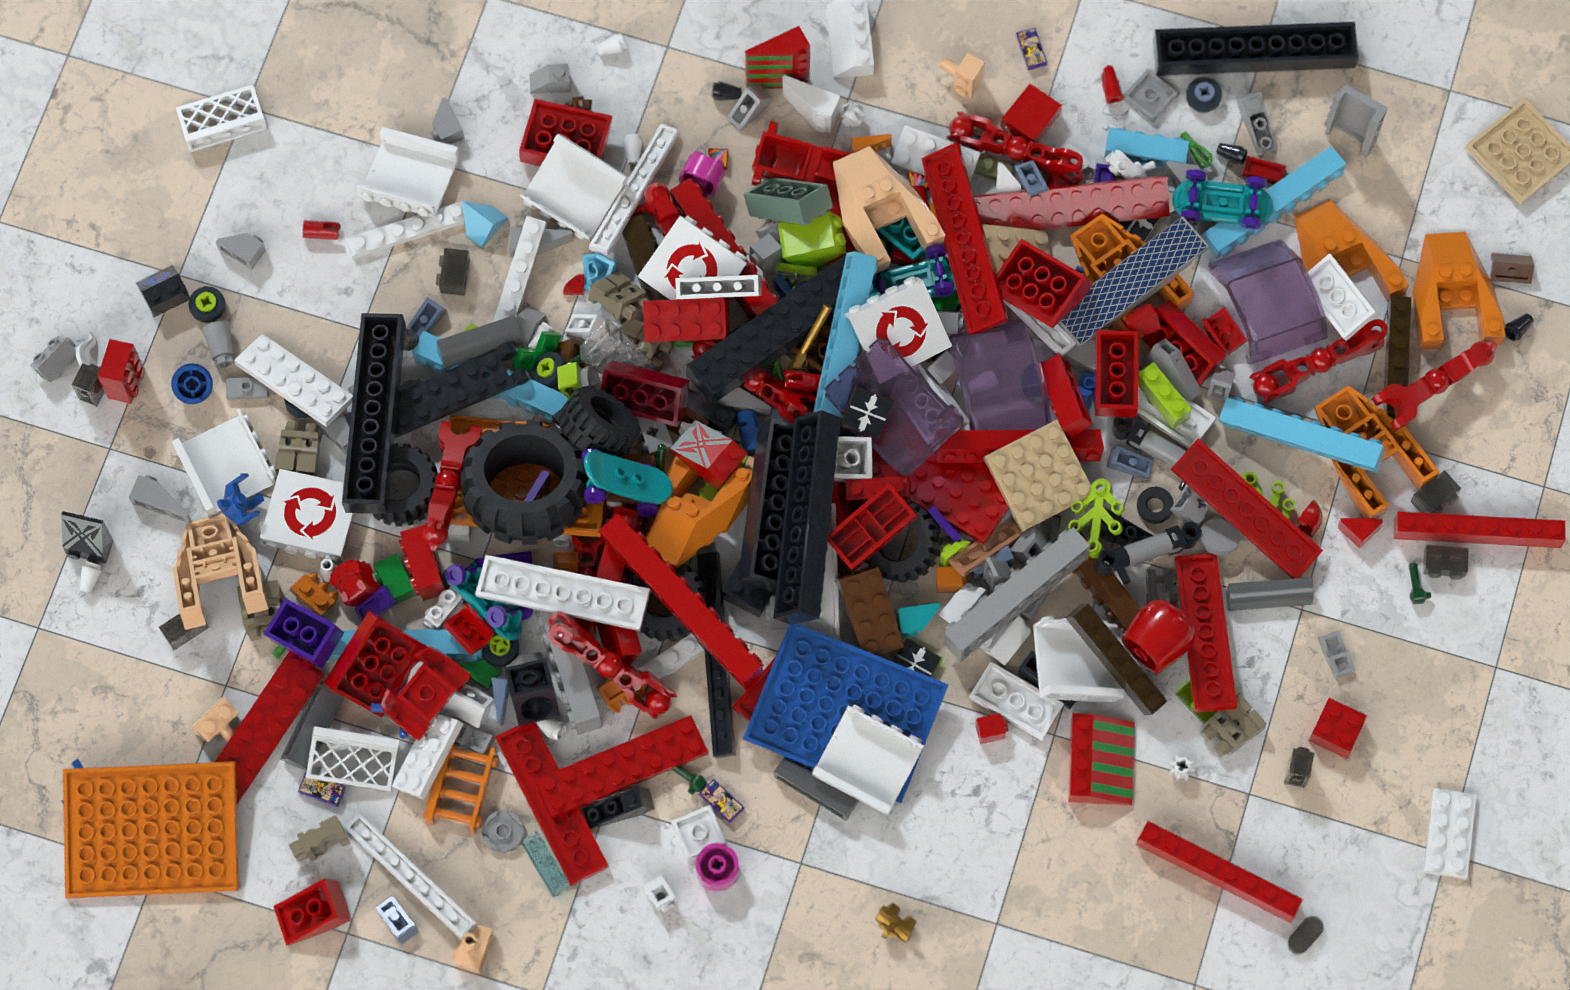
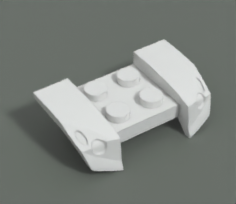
M967 583L951 598L939 613V616L948 623L953 621L956 623L962 618L961 615L967 609L975 608L978 605L977 602L989 591L975 584ZM1019 615L979 648L1005 666L1032 632V628Z

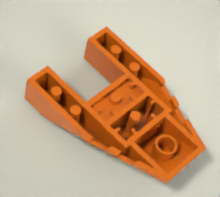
M1327 200L1294 215L1304 275L1330 253L1349 277L1369 269L1387 302H1389L1391 296H1403L1406 294L1409 284L1400 268L1383 248L1334 202Z
M1104 214L1099 215L1070 235L1080 265L1084 267V275L1087 276L1091 284H1094L1146 244L1141 240L1142 238L1124 230L1123 226ZM1179 274L1175 276L1173 281L1157 291L1165 302L1171 300L1180 310L1192 303L1195 294ZM1130 312L1111 325L1114 331H1129L1125 320ZM1138 335V340L1144 337V335Z
M1467 233L1425 234L1412 291L1419 350L1440 349L1444 340L1440 310L1472 308L1476 309L1480 341L1495 342L1497 345H1501L1505 338V330L1496 292Z
M1349 385L1315 406L1314 409L1318 420L1323 424V427L1330 429L1331 426L1342 429V433L1350 435V432L1361 435L1362 439L1368 441L1370 438L1381 441L1386 449L1382 462L1393 456L1419 491L1436 481L1440 473L1406 427L1404 426L1393 432L1389 423L1394 419L1387 415V412L1382 408L1379 409L1370 403L1369 399ZM1332 459L1334 468L1363 517L1377 519L1385 514L1389 504L1366 475L1368 470Z
M676 456L667 474L672 482L673 492L666 502L657 505L658 513L654 517H650L645 533L649 543L648 546L650 548L654 546L661 553L664 563L668 561L675 568L681 566L696 555L698 549L704 545L708 546L713 542V538L729 530L748 504L753 470L738 465L711 502L688 493V490L699 475Z

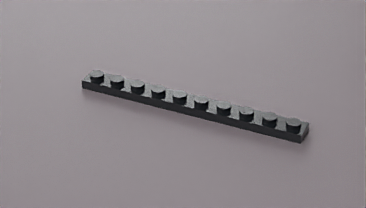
M715 551L697 555L699 578L707 595V608L711 606L718 613L721 619L720 622L723 624L725 622L722 596L720 553ZM704 647L713 757L717 759L734 756L736 751L730 676L727 670Z

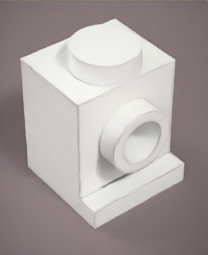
M662 875L643 886L645 894L657 912L660 910L666 912L674 906L675 896ZM659 894H663L665 896V898L661 901L657 899V896Z

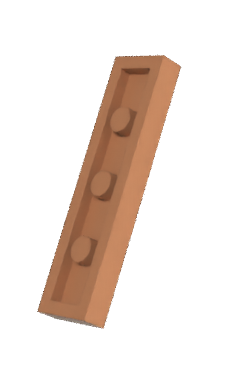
M1010 518L994 530L985 545L976 541L953 556L949 563L964 577L984 564L987 557H992L1005 546L1015 543L1023 532L1020 531L1018 525Z

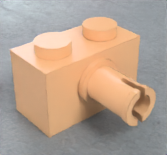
M967 53L960 65L945 57L939 69L954 76V89L958 94L971 98L983 80L985 62Z
M221 697L191 728L204 742H209L216 734H220L228 742L235 732L229 726L230 721L239 712L225 697Z
M478 925L471 933L465 934L459 948L455 947L452 959L454 960L455 967L480 974L494 935L493 929Z

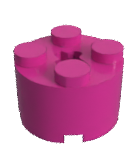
M694 151L693 155H690L679 176V183L681 184L691 178L694 184L697 182L700 185L704 198H707L708 195L714 197L725 176L724 163L720 159H713L700 151Z
M712 843L705 846L696 859V874L700 883L707 890L723 891L735 884L739 875V860L735 851L722 843ZM718 864L721 867L720 870H716L714 865Z

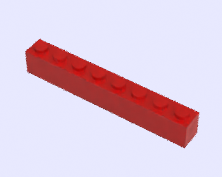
M1086 429L1073 438L1066 432L1064 433L1079 462L1101 461L1104 445L1100 429ZM937 430L934 443L937 463H986L983 457L1036 430Z
M1397 511L1394 518V539L1561 548L1566 541V521Z
M1148 820L1137 840V846L1289 923H1292L1303 901V898Z

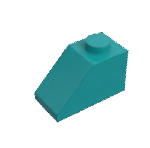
M940 603L896 608L900 633H905V637L917 636V631H923L939 610Z

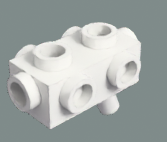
M1119 150L1110 152L1105 158L1106 162L1110 165L1108 169L1115 176L1120 175L1124 180L1148 177L1146 173L1156 168L1153 161L1143 166L1138 161L1133 163Z
M452 586L448 590L445 589L439 595V601L435 606L431 605L425 612L423 625L427 629H444L445 621L459 613L463 605H465L466 601Z

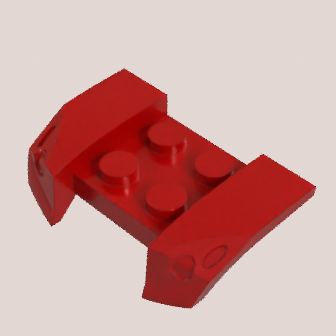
M431 646L424 648L414 655L423 664L401 692L395 696L387 689L381 703L384 713L418 742L432 726V721L457 691L459 692L472 676L450 657Z

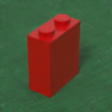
M1029 83L1001 118L1000 127H1002L1006 134L1022 136L1028 143L1029 141L1038 143L1060 116L1062 104Z
M599 622L596 623L602 646L606 648V651L617 653L625 664L631 665L642 653L636 630Z

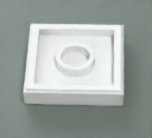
M711 805L671 820L687 861L698 857L701 850L709 844L722 843L727 845Z

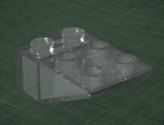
M606 320L580 346L581 360L592 366L602 375L603 369L612 360L649 370L655 366L641 349L609 320Z

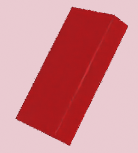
M1247 156L1242 176L1262 177L1267 180V183L1276 184L1283 179L1286 165Z

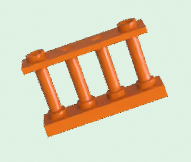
M454 741L432 784L423 818L425 823L434 825L435 819H439V817L470 824V833L475 834L476 828L480 829L483 816H480L491 773L493 768H497L499 756L495 748L491 747L488 756L458 749ZM459 757L485 763L484 775L452 769V766H450L452 758ZM450 777L481 784L478 796L447 789V786H444L446 778L450 779ZM447 797L475 804L473 815L470 816L441 809V806H439L440 799Z

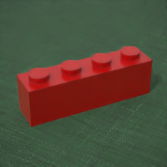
M1058 353L1038 366L1041 372L1039 377L1043 384L1046 385L1047 390L1045 393L1049 400L1052 401L1053 406L1051 409L1058 417L1063 432H1066L1073 438L1091 427L1093 423L1070 363Z

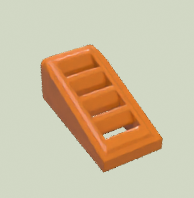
M892 134L851 138L852 154L869 146L875 152L892 146Z

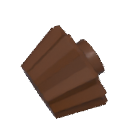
M584 96L573 97L572 101L565 103V105L591 111L593 101L592 99H584Z

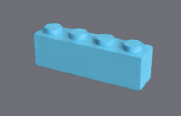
M1109 128L1104 158L1110 152L1119 150L1133 163L1138 161L1140 164L1145 165L1153 161L1156 167L1165 168L1168 161L1186 163L1189 141L1178 137L1167 138L1160 134L1148 135L1141 131L1130 132L1122 128Z

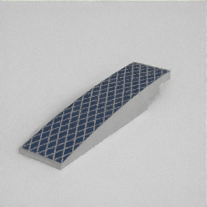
M1181 217L1092 284V287L1081 303L1059 322V325L1080 348L1096 336L1097 330H1105L1173 281L1175 276L1190 266L1194 259L1209 249V245L1187 220Z

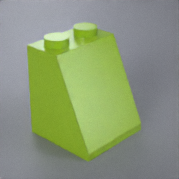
M826 211V214L814 218L807 225L786 223L785 221L779 222L778 230L783 259L808 272L845 254L846 239L843 235L842 219L832 212Z

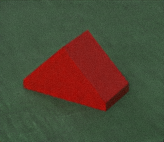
M1341 518L1338 523V529L1360 549L1380 530L1383 519Z

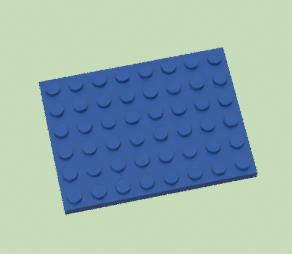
M789 624L743 740L815 769L847 707L856 705L865 710V715L869 717L875 715L883 719L884 725L888 727L894 725L903 730V735L907 737L913 735L922 740L921 744L925 746L949 684L802 625ZM921 753L895 802L902 803Z

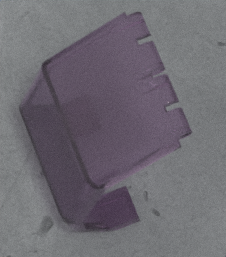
M1275 240L1209 263V272L1227 290L1243 324L1249 345L1250 355L1246 356L1248 364L1258 363L1328 338L1326 315L1320 296L1303 260L1283 240Z
M1020 320L1002 323L984 332L969 335L967 331L948 337L952 347L946 350L952 355L965 400L970 430H1037L1052 422L1045 378L1035 342L1027 324Z
M878 337L868 347L871 350L869 353L864 350L853 361L854 367L849 364L838 375L840 378L838 382L834 378L824 388L826 391L825 397L842 415L845 412L855 386L893 400V405L879 440L871 437L872 448L896 472L908 476L962 427L964 418L953 404L948 406L888 340H882ZM858 432L862 437H870L868 435Z

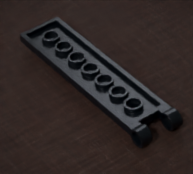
M513 342L506 343L496 351L400 391L395 438L527 383L530 380V376L526 368H520L509 376L503 364V361L512 359L518 354L515 344ZM488 373L490 374V377L488 379H483V374ZM351 412L344 415L349 428Z

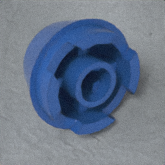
M189 363L175 371L171 380V387L178 400L193 405L199 404L209 397L213 388V380L205 367Z

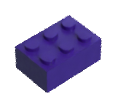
M285 598L265 630L264 635L277 645L323 669L344 632L337 625Z

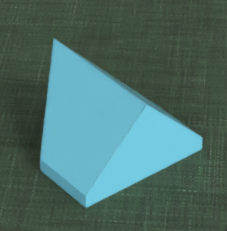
M462 201L466 237L483 248L508 220V217L493 206Z
M600 253L582 255L585 276L584 289L590 291L592 283L603 277L606 278L607 275L617 271L616 261Z

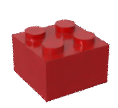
M1328 698L1308 741L1347 759L1368 715L1332 698Z

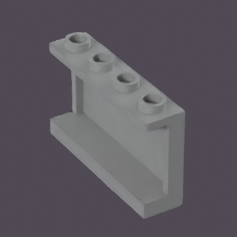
M1345 84L1342 90L1338 89L1332 98L1333 102L1324 124L1326 126L1325 134L1329 135L1334 127L1363 143L1359 154L1367 157L1377 142L1388 107Z

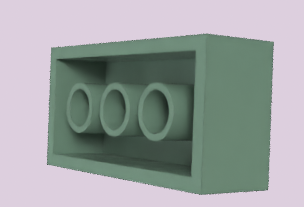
M771 177L743 194L749 216L758 217L759 219H772V221L807 225L814 218L826 214V211L833 207L826 184Z

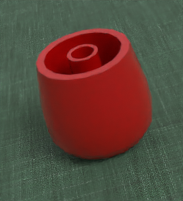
M1160 599L1152 600L1143 606L1124 632L1121 640L1126 650L1138 663L1153 673H1159L1189 651L1194 644L1196 632L1189 619L1177 607L1168 601Z

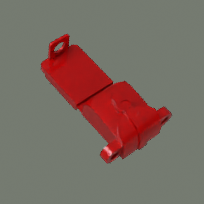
M770 121L768 130L763 131L759 145L757 144L755 150V159L752 165L754 174L751 185L758 186L761 184L762 178L775 177L826 184L828 190L838 192L833 162L851 153L826 146L818 147L814 144L778 135L776 133L779 123Z

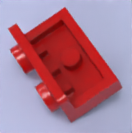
M1223 307L1210 318L1202 319L1204 331L1209 337L1212 335L1216 341L1214 343L1225 354L1230 355L1248 342V339L1226 307Z
M468 604L463 605L461 611L446 620L443 625L470 655L487 646L494 635L491 627Z

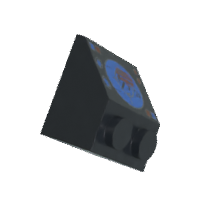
M173 265L136 283L153 317L189 301L190 298L182 279Z

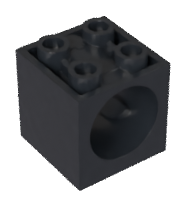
M546 658L504 668L518 726L560 716Z

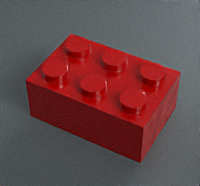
M109 339L97 377L108 399L132 404L133 398H136L138 395L139 379H142L144 376L145 367H143L134 344Z
M423 524L401 531L402 539L398 541L406 558L404 559L406 568L412 577L410 578L412 588L417 596L420 595L423 601L439 597L446 587L436 553L423 540Z

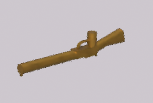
M823 304L819 316L795 358L792 359L788 370L809 373L805 371L808 364L806 359L807 352L832 309L830 306ZM804 360H806L804 367L800 369Z

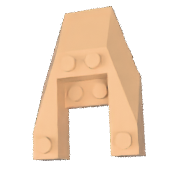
M870 146L833 162L842 224L857 252L877 257L876 274L888 269L891 261L876 230L906 217L924 252L929 246L943 244L946 235L937 218L916 190Z
M224 514L186 523L181 540L182 546L177 553V563L173 567L179 612L185 630L206 625L200 584L225 577L239 575L247 614L268 610L256 550L250 545L246 536L240 532L236 523Z

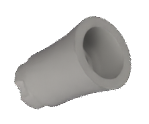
M217 321L205 325L202 328V332L206 338L215 367L225 368L231 366L235 362L230 335V322Z

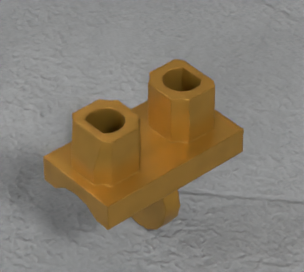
M891 903L887 907L883 905L875 918L880 923L879 927L884 930L881 937L886 939L890 935L895 940L898 937L906 943L913 933V928L917 921L908 915L904 920L897 915L901 910L895 903Z

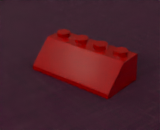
M1168 300L1155 308L1161 329L1146 334L1141 339L1151 349L1156 343L1167 339L1181 351L1200 387L1215 372L1216 367L1219 368L1227 355L1171 300Z

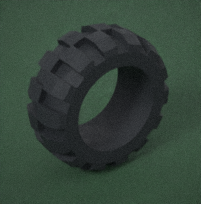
M514 420L501 424L499 426L500 430L493 432L491 429L476 441L477 447L472 446L463 461V470L460 473L462 500L466 512L473 517V522L486 534L493 531L495 539L511 544L512 540L522 541L523 546L537 545L538 539L546 537L548 541H551L564 533V526L571 528L583 514L582 509L588 503L585 500L584 492L588 489L586 484L589 478L582 462V452L568 440V437L563 434L561 429L553 425L550 428H545L541 421L527 420L526 424L516 425ZM525 463L544 466L552 470L561 479L558 487L549 495L529 502H517L506 499L494 492L489 486L494 477L504 469Z

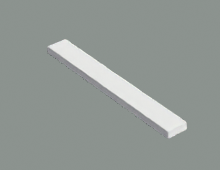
M660 124L591 241L589 250L605 256L610 254L645 194V190L651 184L679 136L678 129Z
M360 813L344 827L359 844L461 940L464 939L463 936L465 934L471 933L478 926L469 915Z

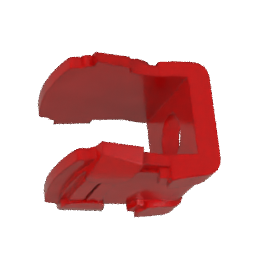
M348 560L339 565L330 574L329 582L335 589L338 588L340 597L346 606L357 607L380 589L379 585L374 581L371 564L365 561Z

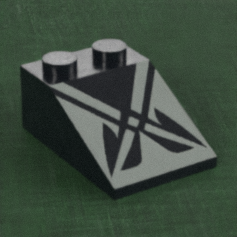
M62 511V546L67 556L76 560L84 558L88 562L100 564V562L107 563L114 540L104 521Z

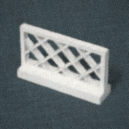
M253 85L176 108L190 153L267 129ZM252 93L249 101L241 99L244 94ZM230 99L233 101L229 107L221 105L224 100ZM237 103L245 105L242 112L234 110ZM211 105L213 109L210 113L202 111L204 106ZM249 108L258 111V113L246 115ZM218 109L226 111L222 118L214 115ZM187 111L195 112L191 119L183 117L182 113ZM230 113L238 116L236 120H226ZM199 114L207 117L203 124L195 122ZM211 119L219 122L216 126H207ZM192 125L199 128L198 131L188 134V130Z
M314 726L306 778L391 791L399 740ZM316 741L325 742L330 750L319 756L315 750ZM329 743H333V744H337V745L332 748V746H331ZM340 745H345L351 753L341 760L334 749ZM351 747H358V748H357L355 751H353ZM362 748L368 749L372 755L364 763L355 754ZM372 750H377L379 752L374 754ZM332 752L339 762L329 769L322 758ZM382 752L392 753L391 762L385 766L376 757ZM314 754L318 758L315 761H313ZM353 755L360 766L350 772L343 761ZM374 758L381 769L371 776L364 765ZM318 761L327 770L320 776L311 774L312 765ZM339 764L348 773L342 779L335 778L331 772ZM390 766L389 773L385 769ZM362 767L369 778L363 782H357L352 774ZM384 771L388 777L387 786L378 785L373 777ZM329 773L331 777H325L324 775ZM348 776H350V778H351L353 781H351V780H344V779H346ZM371 779V781H372L374 784H370V783H366V782Z

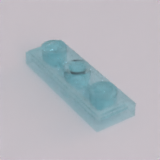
M537 831L532 832L521 844L552 897L559 896L569 886L567 879L562 874L555 858L549 852Z

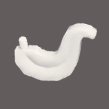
M89 331L86 333L88 340L76 348V358L84 372L94 374L98 372L101 366L96 365V362L89 354L96 344L95 336Z

